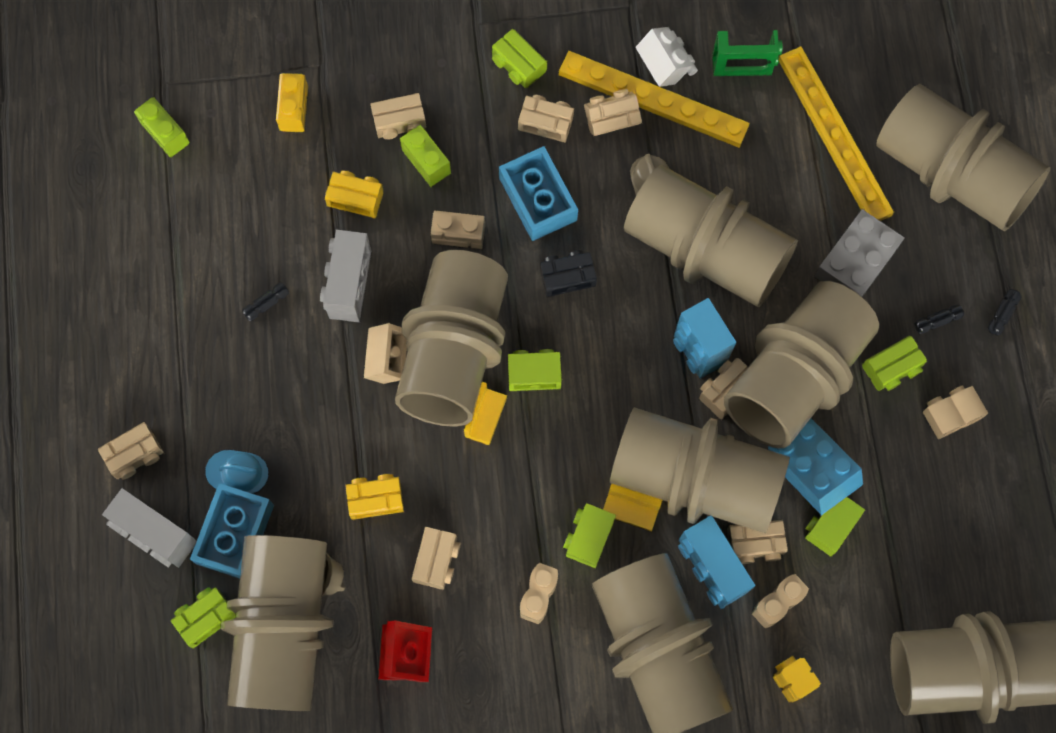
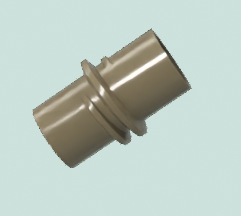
M922 84L914 86L888 117L881 129L876 146L919 174L920 181L927 187L932 186L930 192L931 199L942 203L953 197L1005 232L1018 220L1035 198L1048 177L1051 168L1004 138L1005 125L997 122L991 128L987 127L990 113L985 109L971 117Z
M663 165L655 168L640 188L625 220L624 231L671 258V265L679 270L684 268L683 274L686 282L695 284L703 277H706L751 304L760 307L772 293L787 268L798 240L748 213L750 202L745 199L737 205L732 204L734 194L732 188L726 186L716 195Z
M448 250L440 252L434 257L421 306L410 310L402 321V334L407 339L408 353L395 396V403L408 415L424 422L441 426L467 425L473 420L485 369L493 368L501 362L502 350L499 346L503 345L505 330L497 321L508 281V274L503 266L493 259L465 250Z
M822 281L811 289L784 323L768 324L756 336L755 344L758 356L724 396V406L734 422L757 441L773 448H786L796 438L817 409L830 410L840 401V395L848 392L852 387L853 375L849 368L878 333L879 321L868 302L855 291L842 284Z
M634 407L617 451L610 483L667 501L668 514L677 516L680 510L685 507L687 508V522L696 524L704 513L766 534L782 489L790 457L735 440L734 436L730 434L725 436L718 434V420L714 418H709L701 429Z
M244 536L238 598L227 601V609L236 613V618L221 622V630L234 636L227 706L312 711L317 650L324 648V641L319 639V631L331 628L334 625L333 619L321 614L327 552L326 542L281 536Z
M667 553L637 561L611 572L592 583L593 590L614 639V642L607 651L610 657L622 658V661L612 669L615 678H630L652 733H681L734 710L710 655V652L714 649L711 641H704L702 636L713 625L711 619H695Z
M987 611L976 614L975 617L971 614H962L956 617L952 628L893 633L890 645V670L895 698L900 711L904 716L976 710L982 723L990 724L996 722L999 709L1001 708L1005 711H1014L1016 707L1055 705L1056 620L1003 624L997 615Z

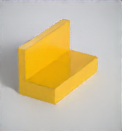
M482 382L473 420L464 428L466 438L490 445L507 395L487 389V383Z
M611 484L603 510L615 514L616 520L652 532L662 500Z

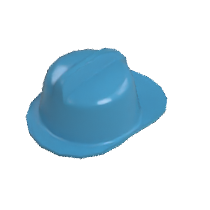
M223 450L214 454L209 459L206 465V478L216 489L220 483L252 494L259 491L265 485L268 479V468L265 461L255 454Z

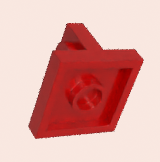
M387 621V624L382 625L378 679L429 682L432 627L400 621Z

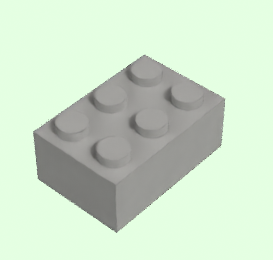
M862 209L820 265L814 277L821 282L832 281L842 284L863 297L898 249L904 237Z
M336 230L335 238L330 239L329 253H332L331 262H326L325 277L328 279L326 287L322 286L320 301L323 302V309L327 311L329 319L360 323L372 252L367 233Z
M121 488L102 514L109 520L106 524L125 538L130 534L128 540L146 553L152 549L149 555L168 568L171 564L179 568L197 542L187 532L123 488Z

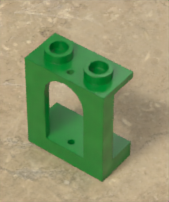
M778 30L773 31L769 45L729 46L728 31H718L712 52L713 76L772 75L774 66H778L779 55L782 54L783 49L782 40H778ZM727 59H767V65L726 67Z

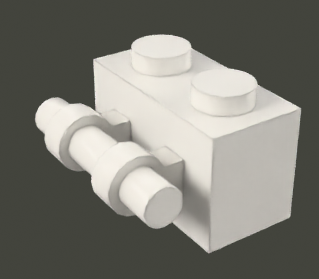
M669 27L651 29L636 46L637 51L659 87L675 85L686 73L692 76L698 71L694 65L695 60L692 55H688L683 47L684 42Z

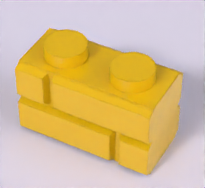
M280 74L276 121L280 131H305L308 84L303 74Z
M349 171L333 172L325 195V201L328 207L376 218L383 196V187L373 177L361 179L355 177Z
M383 474L378 476V480L368 482L367 478H357L351 480L352 484L346 485L349 516L352 520L404 512L399 477H394L393 474Z
M792 656L775 667L778 672L774 674L773 679L779 688H783L782 693L788 702L797 701L820 687V681L814 672L810 673L811 668L805 658L796 660Z

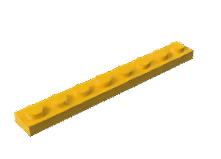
M798 47L780 55L779 63L860 209H863L879 221L891 217L894 211L803 48Z
M568 51L559 70L560 76L612 97L615 91L628 89V92L636 94L639 108L740 148L750 124L571 51Z

